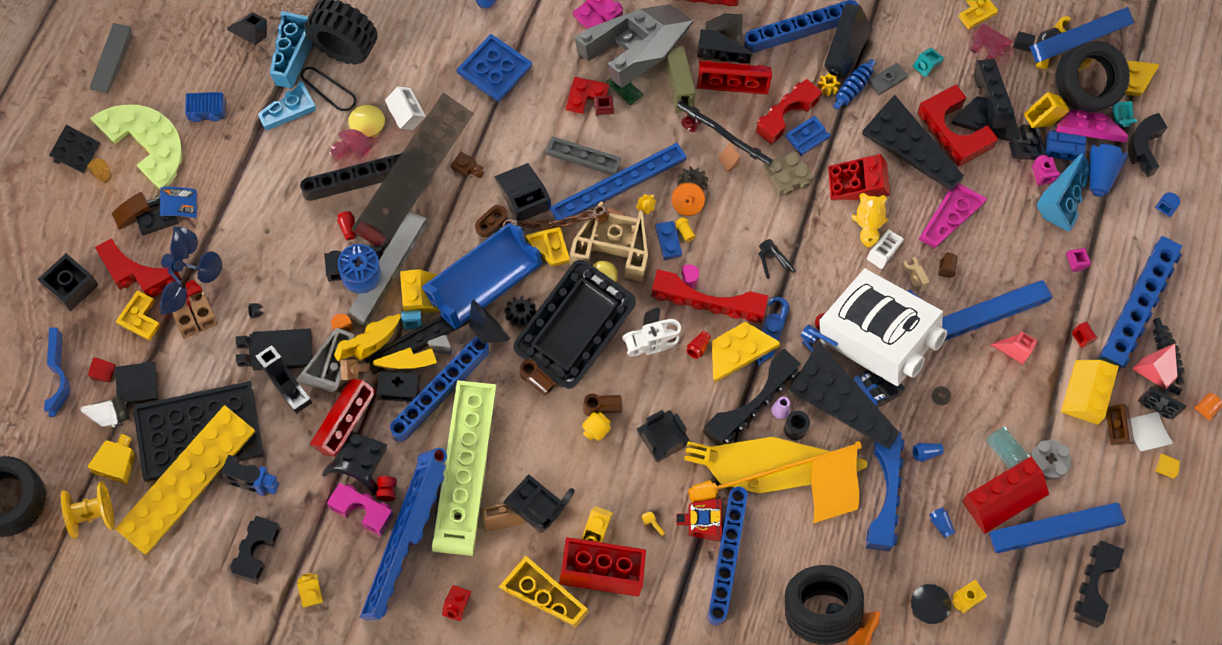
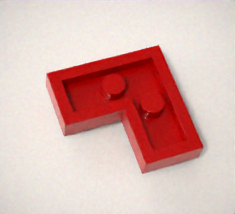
M574 76L566 104V111L584 114L587 99L594 100L595 96H607L609 84Z

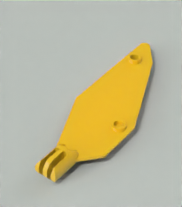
M775 437L713 447L688 441L687 446L690 448H686L685 453L690 456H684V460L707 466L718 482L723 485L831 451ZM857 458L856 470L859 472L867 467V461L861 458ZM812 462L730 487L740 486L746 491L761 494L811 485Z

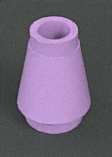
M780 397L772 405L771 411L776 418L785 419L790 414V401L787 397Z

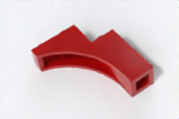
M112 238L95 247L120 290L128 288L138 281L144 293L154 297L159 295L171 281L176 282L168 274V269L147 267L129 259L119 250ZM174 272L175 275H176V276L179 278V280L181 281L182 279H181L179 273H178V272Z

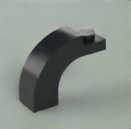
M1160 113L1145 118L1138 125L1128 143V155L1131 163L1139 162L1140 169L1147 177L1153 176L1159 168L1149 149V141L1161 137L1168 128Z
M272 345L255 356L277 391L296 414L313 403Z

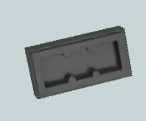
M895 63L869 79L868 83L878 95H881L907 79L908 75L898 63Z

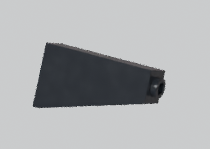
M845 4L824 64L827 71L833 76L847 77L873 30L861 5Z

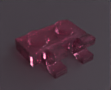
M982 23L972 37L975 41L970 51L976 54L981 46L984 45L990 49L985 59H994L997 54L1003 56L1013 41Z

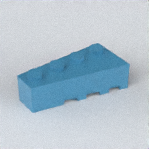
M281 11V22L278 26L279 33L275 41L276 49L272 57L270 75L275 85L292 89L313 44L307 38V34H305V22L308 17Z

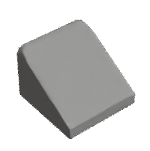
M446 335L428 341L429 349L432 348L433 352L452 354Z

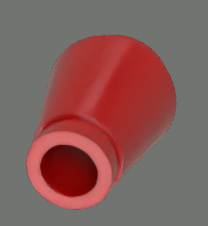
M351 211L339 213L336 221L345 240L355 239V216L352 215Z
M702 331L687 344L686 353L693 359L702 357L711 339V335L706 331Z

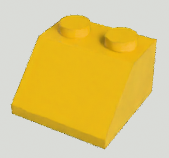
M420 269L400 271L403 310L421 309V314L441 312L437 306L431 304L422 288L423 285L436 277L437 274Z

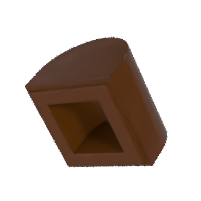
M950 252L944 254L940 259L938 276L951 278L956 275L957 255Z

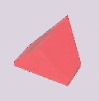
M1021 331L1017 335L991 343L990 345L1024 364L1033 351L1037 340Z
M1175 344L1145 356L1132 370L1162 388L1167 389L1177 379Z

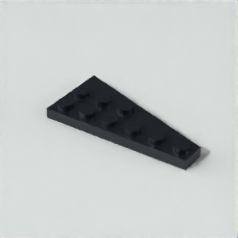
M895 94L862 131V135L952 192L963 180L964 175Z
M818 342L789 388V392L890 450L900 434L899 431L825 347Z

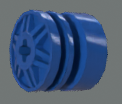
M354 244L341 252L338 259V269L344 286L355 293H367L373 290L379 284L381 278L379 259L375 251L369 246Z

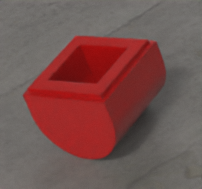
M1088 322L1079 324L1071 332L1081 348L1090 345L1098 339Z

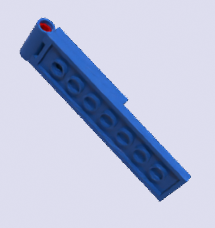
M435 448L423 452L417 458L416 469L359 618L363 620H381V617H384L387 611L386 604L388 598L392 596L395 589L393 586L395 579L399 577L402 571L401 563L408 555V546L417 545L423 537L422 529L430 518L429 510L437 499L436 492L438 486L444 480L443 473L446 465L442 463L446 461L447 453L443 448Z

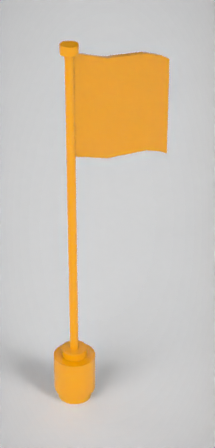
M857 441L854 445L719 486L708 480L692 485V488L688 489V495L691 503L714 500L716 495L719 494L718 490L812 462L813 523L858 510L859 486L856 463L857 449H861L862 445L860 441Z

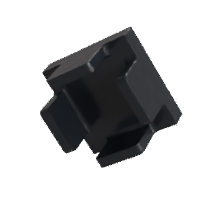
M663 409L646 418L645 424L637 428L639 436L657 463L686 447L688 441L691 442L686 435L687 428L678 414H673L671 410L664 412Z

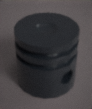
M793 411L788 415L784 425V433L789 439L800 440L805 437L810 426L808 415L802 411Z

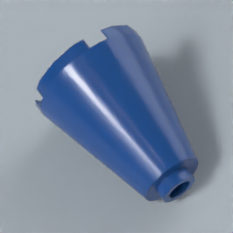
M1100 144V147L1091 146L1090 191L1094 196L1103 197L1112 188L1128 157L1126 151L1125 154L1121 152L1122 148L1109 144Z

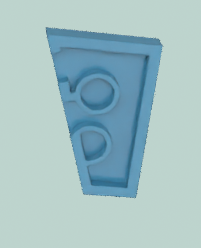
M302 81L297 84L298 87L294 90L287 91L284 94L285 97L281 100L274 101L258 113L265 131L316 111V106Z

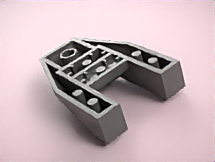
M666 4L639 9L586 29L574 38L578 54L588 62L616 43L626 50L608 63L611 80L623 88L664 60L693 24V20L673 5Z

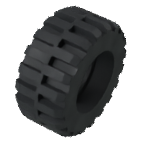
M322 0L318 2L305 22V34L312 41V44L319 48L322 53L327 54L328 57L334 58L339 62L342 61L345 64L352 63V65L364 62L378 39L377 29L374 27L373 22L365 14H362L360 10L353 8L348 3H342L340 0Z

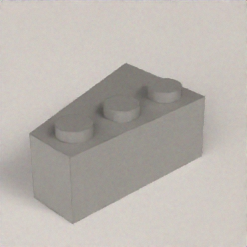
M335 328L296 381L333 393L338 388L341 379L340 361L334 356L337 345L343 340L353 339L354 334Z

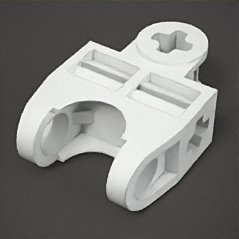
M668 319L644 325L642 330L626 333L622 339L626 342L628 356L633 357L643 353L647 356L675 347L679 342L681 325L675 319ZM669 324H674L678 330H668L666 327ZM674 337L676 338V340L673 343L667 342L668 340L673 339Z

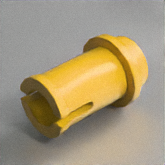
M682 217L675 222V227L679 229L685 242L692 241L696 237L688 224V219Z

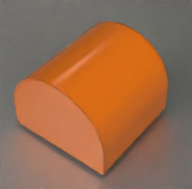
M337 314L331 320L333 331L335 328L347 332L354 330L350 318L345 314Z
M1207 393L1194 408L1210 421L1222 408V400L1213 393Z

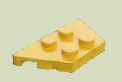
M747 322L712 340L714 381L722 380L780 347V343Z

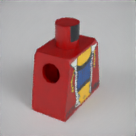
M721 499L690 503L688 514L676 513V525L688 526V536L720 541L722 537Z

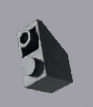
M252 12L236 20L227 27V30L257 45L267 37V19Z

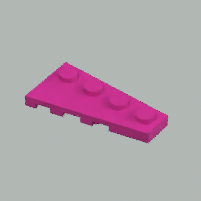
M959 183L953 192L948 191L919 240L935 249L987 201V198Z

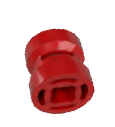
M391 476L378 477L377 486L379 488L376 491V499L381 501L396 500L394 489L397 486V479Z

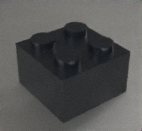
M67 253L37 279L42 287L70 312L98 286L93 275Z

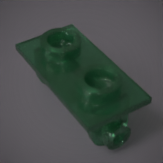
M611 78L606 81L630 106L644 95L631 82L621 88Z

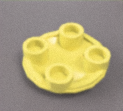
M372 105L357 107L349 117L351 132L361 137L375 138L379 136L380 131L385 125L383 112L378 107Z

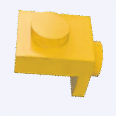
M306 573L301 575V578H298L297 586L302 606L307 607L323 603L318 574Z

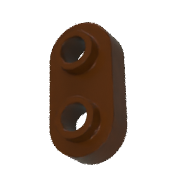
M495 205L483 214L475 223L476 233L481 237L492 235L507 220V210L505 207Z

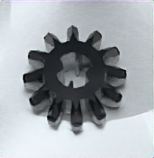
M521 296L520 300L513 297V302L508 301V307L504 309L505 314H507L505 316L506 320L510 321L511 326L517 324L519 329L521 324H524L526 327L537 312L535 310V303H531L530 298L524 300V296Z

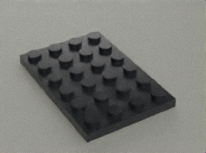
M247 381L133 406L144 482L159 479L224 405L256 431L235 454L238 462L263 457L264 450L252 382Z

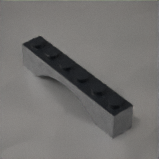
M783 349L771 360L767 382L757 397L738 409L717 413L704 426L703 433L717 446L729 444L734 438L733 435L737 431L741 432L747 426V421L750 418L754 419L757 417L763 405L768 406L774 399L773 395L776 392L781 393L786 388V383L798 376L801 363L787 350Z

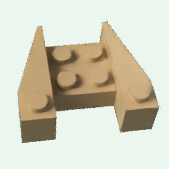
M600 202L598 206H603V202ZM639 211L638 219L609 213L608 220L603 223H599L595 219L587 220L574 238L569 256V266L577 260H584L590 263L592 251L628 258L624 278L643 282L648 260L643 211Z

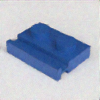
M813 116L786 133L785 137L795 150L799 151L800 156H803L828 140L831 134L826 131V128L817 117Z

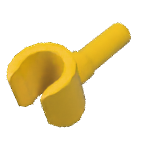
M647 512L641 516L645 525L652 523L661 536L665 534L652 512Z

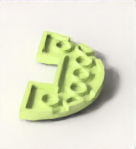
M141 105L114 106L90 118L114 144H117L130 134L150 154L138 163L137 167L159 190L160 187H168L177 175L176 171L182 161V147L177 130L168 118L152 108Z

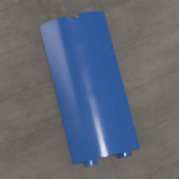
M508 223L422 286L431 304L437 306L441 311L440 315L453 328L457 329L470 319L471 301L473 299L485 308L543 264L540 258V251L526 243L524 239L525 234L521 227Z

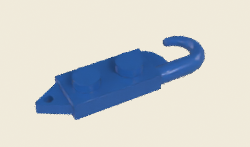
M773 297L769 300L768 306H771L774 302H779L782 304V310L780 314H770L766 317L762 332L779 341L790 306L786 299ZM775 349L758 358V365L760 366L769 358L772 359Z

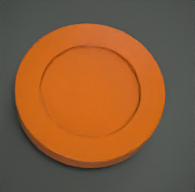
M682 183L673 191L672 205L678 213L692 216L702 210L705 203V194L694 183Z

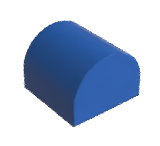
M1165 193L1155 208L1171 217L1180 205V198L1175 193Z

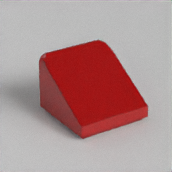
M93 357L88 376L91 380L110 383L116 364Z

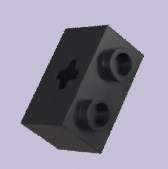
M385 370L384 372H379L377 385L378 400L412 402L419 393V375L412 371L396 373L393 370Z

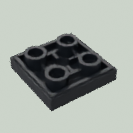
M155 361L115 367L117 404L119 406L158 400Z

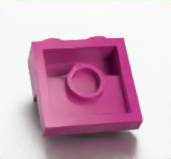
M586 0L584 4L573 11V16L588 29L623 16V7L618 1L614 2L613 0Z

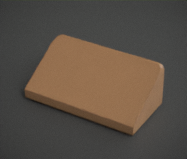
M504 503L482 508L487 532L525 524V520Z

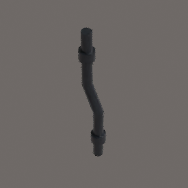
M679 101L677 107L688 113L689 117L711 127L729 142L750 154L751 158L758 159L768 166L772 164L773 159L761 153L760 149L753 148L736 138L717 122L700 113L699 109L694 106L690 107L682 101Z

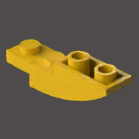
M389 315L378 322H371L366 326L364 334H359L348 341H341L337 345L335 358L340 361L355 355L360 361L372 355L392 337L401 315Z

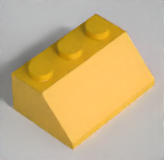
M1076 360L1061 413L1099 425L1106 416L1119 366L1102 360Z

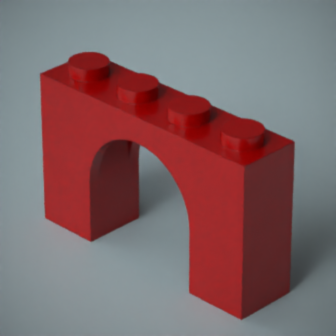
M955 84L921 102L917 112L919 118L927 124L931 134L936 136L940 146L947 151L951 161L960 167L993 149L998 138L988 125L970 135H958L948 129L944 117L963 107L966 96Z

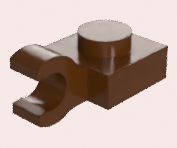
M461 151L451 164V169L466 177L469 173L478 178H481L484 174V171H482L484 167L476 164V159Z

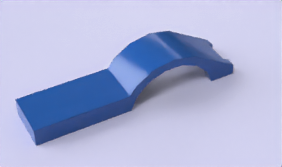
M57 327L49 328L47 366L52 372L59 374L61 380L57 393L45 400L44 411L49 412V417L56 416L68 398L70 391L69 379L61 370L62 333Z

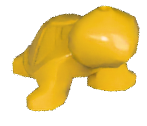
M861 193L859 195L861 202L857 209V215L852 214V219L863 227L860 233V240L864 246L869 248L879 241L880 235L877 229L888 222V218H885L887 197L884 195L879 197L868 196L865 193Z

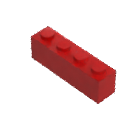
M350 379L309 445L323 455L336 457L376 390L363 380Z

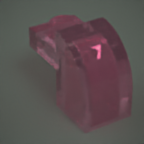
M347 129L338 134L341 142H336L331 147L330 154L334 160L338 161L347 151L351 150L361 159L374 146L372 141L362 132L355 129Z

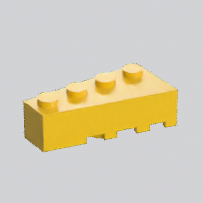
M527 556L520 561L499 586L502 591L575 628L589 613V610Z

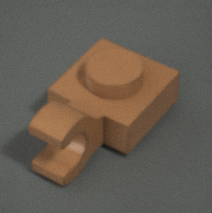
M357 358L340 360L341 380L359 378V372L370 371V363H358Z

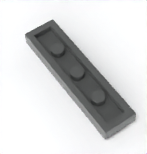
M553 136L546 150V155L609 175L617 173L622 159L621 157Z

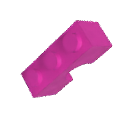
M339 483L327 502L329 509L346 518L355 508L365 509L366 515L362 520L364 528L382 536L394 516L392 510H390L391 507L384 502L379 504L373 501L374 498L367 493L362 495L356 492L357 489L350 484L343 485Z

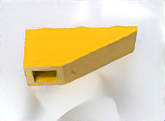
M594 506L581 539L603 543L614 513Z

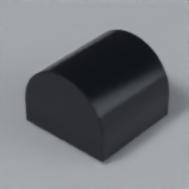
M1018 31L1012 48L1031 52L1030 46L1034 44L1036 36Z

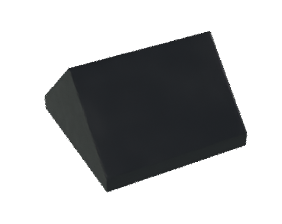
M473 299L471 301L469 327L480 342L493 343L510 340L511 338L501 325Z

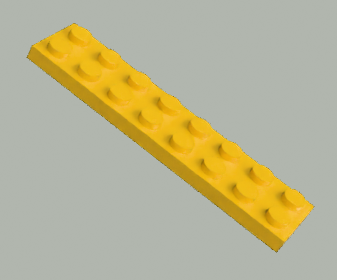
M224 405L117 525L115 530L142 553L148 555L220 473L228 454L235 456L256 431Z

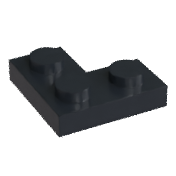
M1023 124L1019 128L1022 140L1012 139L1009 142L1013 159L1036 160L1039 156L1047 155L1039 128H1032L1030 125Z

